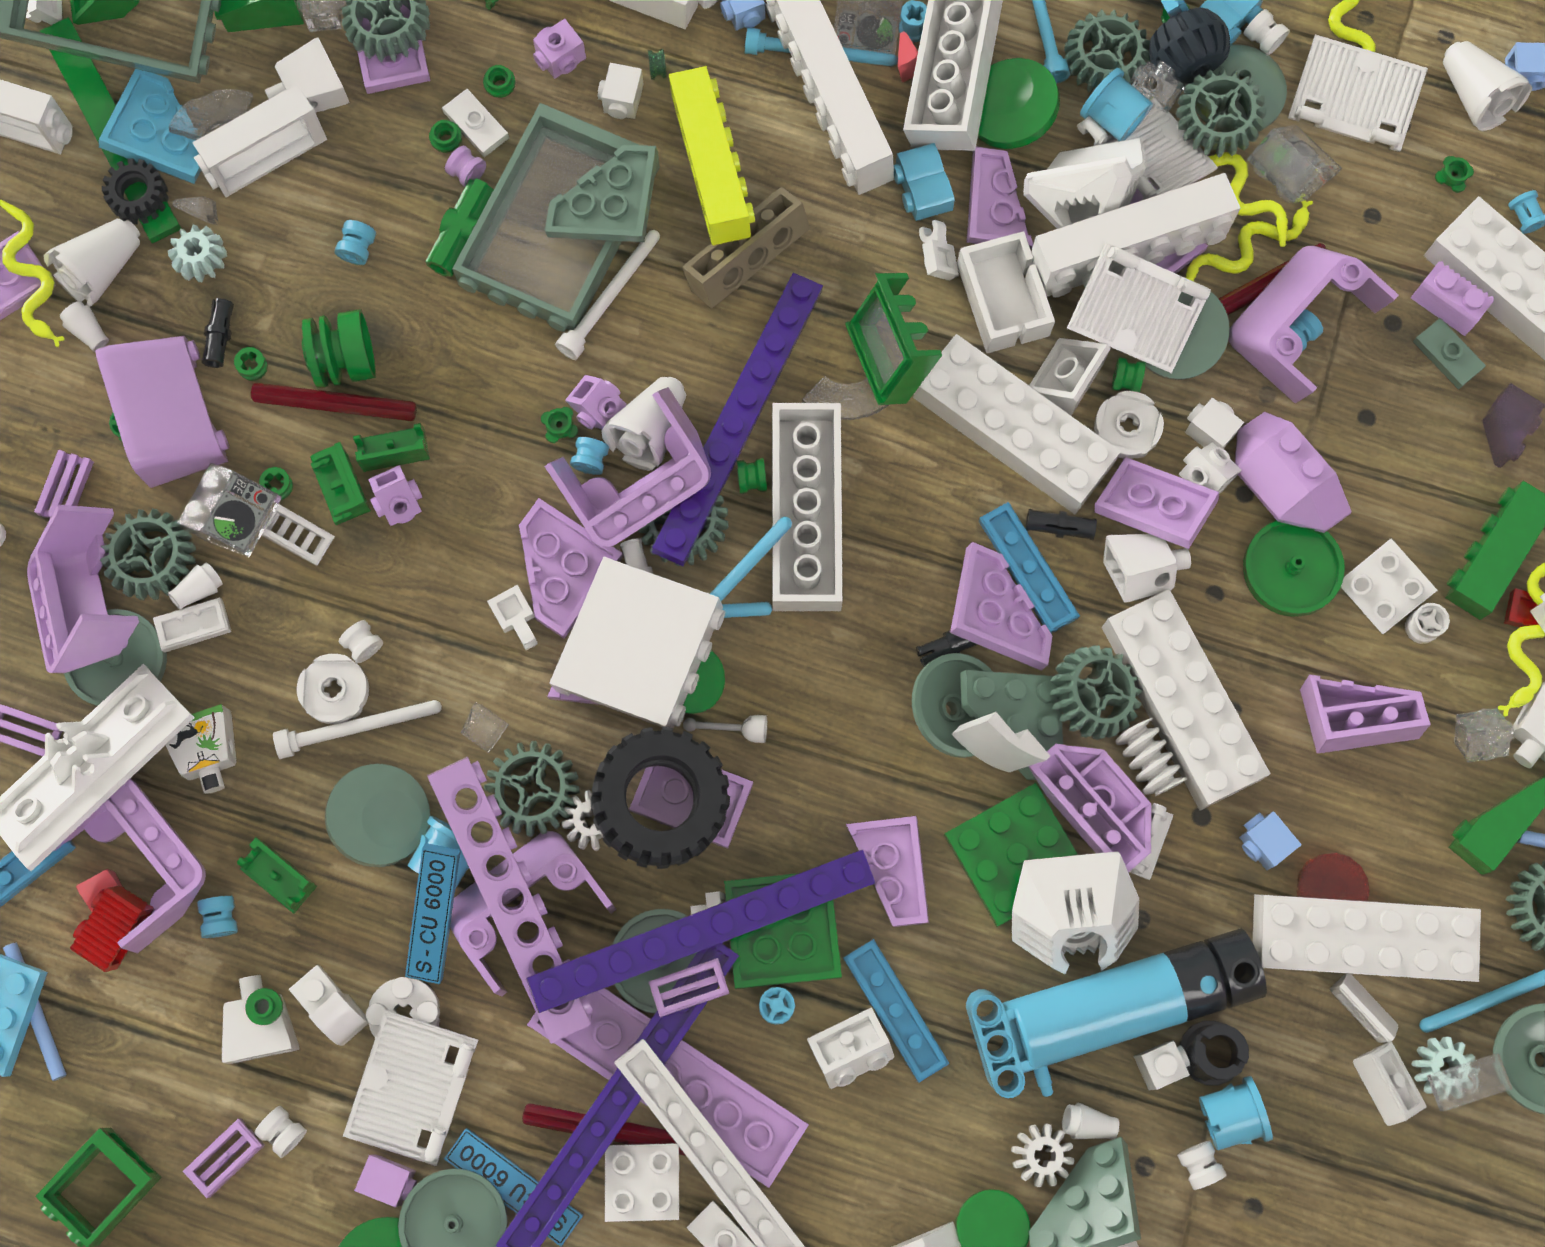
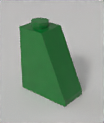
M222 0L219 12L214 11L216 19L222 20L227 32L304 24L302 0Z

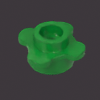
M1448 156L1443 161L1444 166L1442 170L1435 174V180L1439 184H1446L1452 187L1454 192L1460 193L1466 188L1465 182L1468 178L1472 177L1474 169L1465 159Z
M556 408L542 414L541 422L546 426L547 433L545 437L548 442L556 443L561 438L576 437L578 428L573 425V411L571 408ZM559 422L563 424L560 428L556 426Z

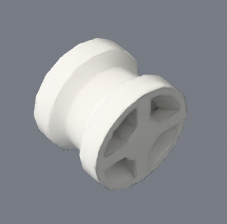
M366 620L353 624L341 635L338 641L343 648L350 649L352 652L351 657L356 663L366 661L383 645V640L378 635H373L370 632L371 626Z

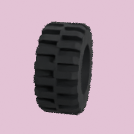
M652 727L641 730L640 734L633 735L631 733L622 738L621 743L617 746L613 745L600 763L592 786L591 811L594 814L593 821L597 831L600 830L602 833L603 841L606 845L618 851V856L626 861L631 859L637 862V866L645 868L648 865L657 866V869H665L675 864L679 866L705 851L723 827L726 820V812L730 805V796L727 794V788L729 787L728 777L722 773L721 767L723 764L719 757H713L710 754L709 750L711 747L704 741L699 744L693 740V734L683 731L682 734L675 733L672 727H662L661 731H653ZM651 766L668 767L680 773L688 781L693 792V806L690 815L681 825L667 831H656L642 826L632 817L626 802V792L630 781L639 771Z

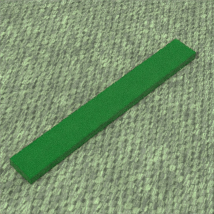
M69 17L40 30V33L82 42ZM49 49L99 143V138L116 104L94 62L90 58ZM102 149L110 166L115 170L119 169L117 163L120 161L125 166L128 165V158ZM143 182L134 183L124 193L129 201L138 200L146 193L147 185ZM163 202L166 207L163 212L159 209L156 210L159 217L155 220L151 215L147 217L149 223L143 224L139 219L152 244L179 231L181 228L168 202Z

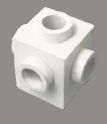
M1212 442L1203 449H1200L1198 446L1195 447L1184 458L1183 461L1187 465L1179 475L1185 480L1215 490L1220 494L1241 472V469L1230 459L1227 451Z

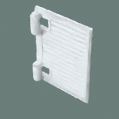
M1315 34L1288 118L1298 122L1300 119L1314 122V127L1370 144H1374L1376 141L1390 145V150L1400 152L1428 68ZM1309 101L1321 105L1320 109L1317 110L1304 106L1305 102ZM1380 124L1395 127L1394 133L1380 129Z
M1145 85L1138 89L1139 92L1153 103V107L1148 115L1126 139L1141 138L1143 143L1146 168L1137 187L1143 195L1142 200L1193 184L1217 170L1218 167L1208 155L1205 156L1201 147L1193 150V139L1184 141L1183 135L1186 130H1178V121ZM1087 117L1084 121L1077 124L1078 130L1083 135L1089 132L1095 139L1093 146L1118 142L1111 134L1108 135L1091 117Z
M1106 243L1067 328L1172 373L1206 299L1210 295L1211 289ZM1112 261L1124 265L1121 275L1108 270ZM1181 292L1193 296L1189 306L1177 301Z
M385 1010L343 1137L437 1166L478 1039ZM450 1045L460 1048L455 1064L445 1062ZM422 1129L432 1132L427 1148L417 1145Z

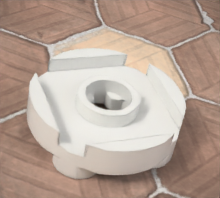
M1123 391L1102 403L1095 417L1094 430L1097 435L1121 451L1118 456L1119 458L1127 457L1134 459L1146 456L1156 446L1162 435L1164 422L1161 412L1159 414L1154 406L1155 403L1148 396L1135 391ZM1127 418L1133 419V425L1138 426L1137 430L1126 432L1124 427L1120 426V422H1125Z
M326 654L313 660L314 663L302 671L297 683V696L302 707L311 717L326 724H338L358 717L369 695L368 679L362 668L353 660L341 654ZM337 680V684L342 687V690L337 693L336 697L331 698L329 693L324 692V689L331 686V681Z
M399 977L384 983L373 994L366 1011V1019L373 1036L376 1038L385 1010L397 1013L396 1009L398 1006L406 1007L408 1004L413 1008L409 1013L412 1019L439 1027L440 1004L435 992L424 982L406 977Z

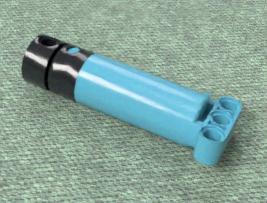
M1240 928L1205 939L1204 942L1199 941L1003 1003L990 991L979 989L972 992L967 998L966 1010L986 1078L995 1092L1005 1098L1018 1096L1025 1086L1024 1073L1034 1070L1038 1087L1041 1089L1042 1095L1047 1097L1053 1094L1048 1065L1225 1010L1226 1006L1232 1008L1266 997L1267 987L1263 967L1254 944L1248 934ZM991 1000L993 1002L992 1012L984 1017L978 1016L977 1007L980 1002ZM995 1035L1003 1036V1045L997 1051H989L987 1049V1043L991 1037ZM1003 1071H1013L1014 1077L1010 1084L1006 1086L998 1085V1077Z

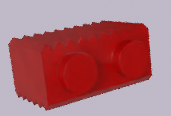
M122 886L103 889L95 896L91 907L94 909L89 915V919L83 920L73 933L75 940L70 946L72 951L104 972L118 969L128 950L122 949L117 942L147 919L154 909L153 906L148 905L147 902L142 901L141 898H138Z

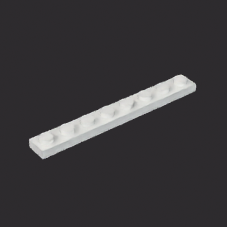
M641 1039L614 1062L757 1247H805L644 1039Z

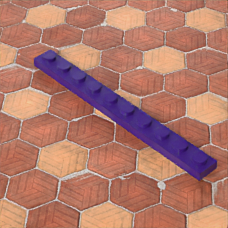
M793 273L703 447L711 469L710 480L704 488L672 508L652 547V553L684 566L822 293L823 285L796 273Z
M859 850L527 977L526 981L538 1013H541L874 884L875 880L864 851Z
M720 943L697 952L687 968L718 958L725 978L739 955ZM714 968L678 980L672 989L714 976ZM717 982L664 1000V1007L714 991L719 987V984ZM708 1001L663 1017L659 1016L657 1010L634 1045L641 1039H644L665 1066ZM618 1068L495 1245L496 1247H541L642 1098Z

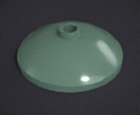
M1230 45L1227 59L1219 68L1212 72L1218 76L1219 71L1224 68L1226 75L1231 76L1237 70L1239 73L1238 79L1239 76H1249V87L1259 85L1257 95L1265 96V102L1262 107L1267 108V114L1263 119L1265 122L1263 129H1265L1277 119L1284 107L1287 96L1284 74L1278 64L1261 50L1247 45ZM1237 101L1236 108L1242 113L1241 117L1247 120L1243 106ZM1195 105L1197 114L1203 121L1207 122L1206 117L1201 113V109ZM1219 111L1218 114H1217V112H1216V115H1215L1214 120L1216 119V117H1217L1219 114H1220V115H1223V114H1224V111H1223V112H1222V111Z
M951 653L932 660L920 671L912 692L913 715L920 732L934 748L953 757H972L975 755L962 746L952 735L960 725L976 719L974 716L970 717L961 707L960 673L965 670L993 671L985 663L973 656ZM946 705H948L951 710L950 715L946 711Z
M1545 1003L1526 1006L1510 1015L1500 1027L1493 1046L1494 1068L1504 1090L1519 1105L1539 1114H1545ZM1537 1053H1540L1544 1058L1542 1066H1538L1535 1062Z

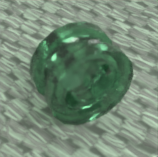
M664 48L660 49L658 53L648 50L651 80H655V77L658 75L662 76L663 79L667 78Z

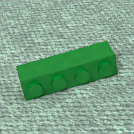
M1524 480L1514 489L1508 487L1503 492L1497 502L1501 506L1496 515L1491 514L1481 527L1480 531L1485 533L1480 542L1474 541L1466 551L1464 558L1468 561L1462 570L1458 568L1447 582L1451 589L1445 599L1479 620L1493 612L1545 526V493Z

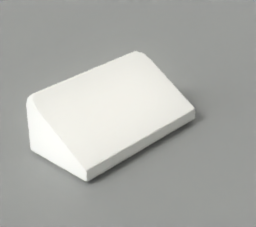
M1346 973L1330 988L1333 995L1378 1043L1391 1042L1395 1038L1398 1030L1396 1021L1352 974Z
M1392 1041L1386 1042L1353 1060L1356 1070L1387 1126L1404 1122L1427 1107Z

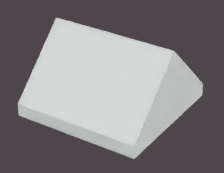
M1059 338L1029 386L1072 416L1103 366L1111 348L1108 344Z

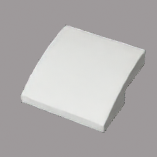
M997 712L964 723L952 733L956 740L977 758L1006 772H1012L1046 761L1050 757L1049 753L1028 729L1014 733Z

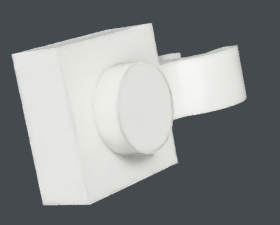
M933 220V232L925 227L919 229L920 239L925 242L922 244L927 275L950 281L959 276L954 246L947 244L946 225L944 222Z
M518 585L487 601L504 633L514 629L525 650L538 644L527 624V621L535 616Z

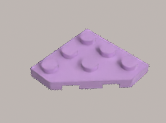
M538 498L519 524L534 615L538 622L565 639L577 620L603 557L620 562L623 558V553L613 546L602 547L596 544L584 527Z
M972 542L965 552L950 633L1036 669L1043 670L1048 666L1052 634L1047 626H1041L1032 612L1034 608L1033 603L1021 584L1016 585L1007 571L1009 564L1004 556Z

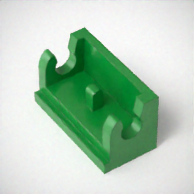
M421 423L414 424V428L364 438L361 435L353 436L358 452H355L356 461L363 472L430 459L425 429Z
M341 442L310 456L312 461L310 464L335 525L371 511L349 456Z
M255 837L249 844L250 849H252L245 858L240 857L237 861V864L241 867L240 870L294 914L316 889L317 885L269 845Z

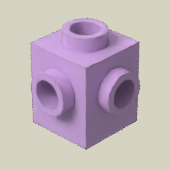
M566 19L552 27L542 29L537 37L533 39L535 47L533 57L542 71L547 69L554 79L561 74L570 73L576 68L578 63L586 59L584 43Z
M588 375L582 378L565 400L578 413L576 416L577 420L591 430L594 427L603 429L606 422L627 405L619 397L621 392L615 385L601 378Z
M400 465L368 479L375 497L370 499L378 517L385 515L390 526L397 523H406L412 520L416 514L422 512L417 501L423 498L414 479L407 481Z

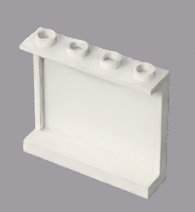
M603 557L549 684L556 692L569 696L571 693L660 727L674 728V726H679L685 715L686 707L683 704L687 694L694 692L699 680V674H696L701 661L706 662L710 655L712 642L709 641L714 629L719 630L725 617V610H722L723 605L717 596Z

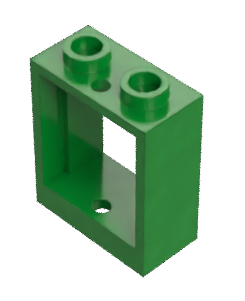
M99 1128L35 1197L43 1204L40 1208L48 1218L55 1222L59 1220L69 1229L66 1234L73 1243L79 1247L84 1245L86 1247H94L101 1244L162 1177L112 1128ZM102 1152L136 1186L95 1229L61 1193Z

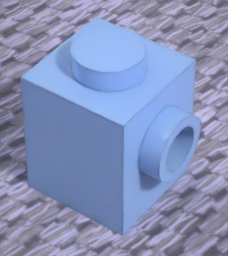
M722 0L720 2V8L725 20H731L736 31L744 27L753 28L762 20H765L764 0Z
M1516 42L1505 58V65L1526 77L1532 86V91L1545 88V43Z
M1274 811L1265 817L1259 812L1243 825L1247 831L1239 837L1244 843L1242 848L1248 857L1255 862L1258 860L1266 870L1275 867L1302 845Z

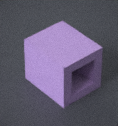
M377 1154L369 1155L354 1191L393 1207L402 1206L410 1191L417 1185V1181L413 1179L416 1170Z

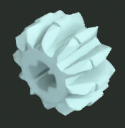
M193 224L191 231L188 233L180 228V239L171 238V244L174 248L168 250V256L172 260L173 269L181 273L184 279L190 281L195 276L196 280L202 283L204 276L207 274L211 278H215V268L224 269V263L221 259L227 257V251L223 247V240L220 235L214 234L211 228L205 226L200 230L197 225Z
M1446 1036L1442 1037L1440 1042L1436 1038H1430L1427 1040L1428 1048L1424 1046L1417 1048L1418 1054L1423 1059L1413 1060L1411 1064L1416 1068H1421L1422 1073L1417 1074L1414 1079L1417 1082L1426 1081L1424 1092L1431 1094L1436 1091L1438 1099H1447L1449 1094L1453 1098H1459L1462 1096L1461 1088L1471 1089L1473 1087L1472 1082L1467 1076L1477 1075L1478 1071L1468 1066V1063L1472 1062L1475 1056L1473 1054L1463 1055L1466 1044L1457 1042L1453 1045L1452 1038ZM1444 1062H1447L1449 1068L1445 1070V1074H1442L1440 1067L1444 1066Z

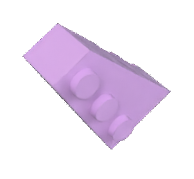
M1310 674L1300 689L1317 754L1419 739L1431 725L1422 693L1418 691L1380 685L1375 687L1354 684V681L1342 680L1337 682L1320 679V676Z

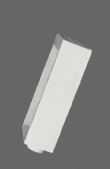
M0 80V136L61 155L64 146L71 140L73 126L51 95Z
M295 84L194 141L193 145L199 153L194 159L212 189L214 190L219 187L224 196L228 197L323 143L327 138L313 107L298 84Z

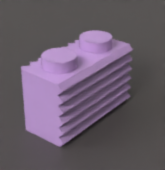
M1443 261L1436 264L1411 296L1412 300L1438 318H1441L1464 336L1477 324L1494 301L1493 296L1488 297V292L1483 293L1482 288L1477 289V285H1472L1471 281H1466L1465 277H1460V273H1455L1454 269H1449V265L1444 266Z

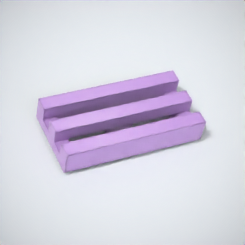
M58 450L34 512L39 516L51 518L57 505L62 504L64 496L68 492L76 465H80L65 504L77 506L94 462L89 458H81L78 455L72 453L70 455L65 451Z
M0 704V727L45 742V734L2 720L6 714L53 730L52 736L54 740L60 738L62 731H59L56 727L57 723ZM0 734V742L42 757L45 755V749Z
M718 958L649 981L660 1017L729 994ZM714 968V976L661 994L658 987ZM717 982L720 989L664 1007V1000Z
M237 1119L183 1170L185 1175L206 1198H210L265 1146L261 1140L254 1136V1132L246 1127V1123L242 1119ZM239 1131L242 1136L205 1172L198 1176L196 1171ZM249 1142L251 1146L207 1186L205 1182Z

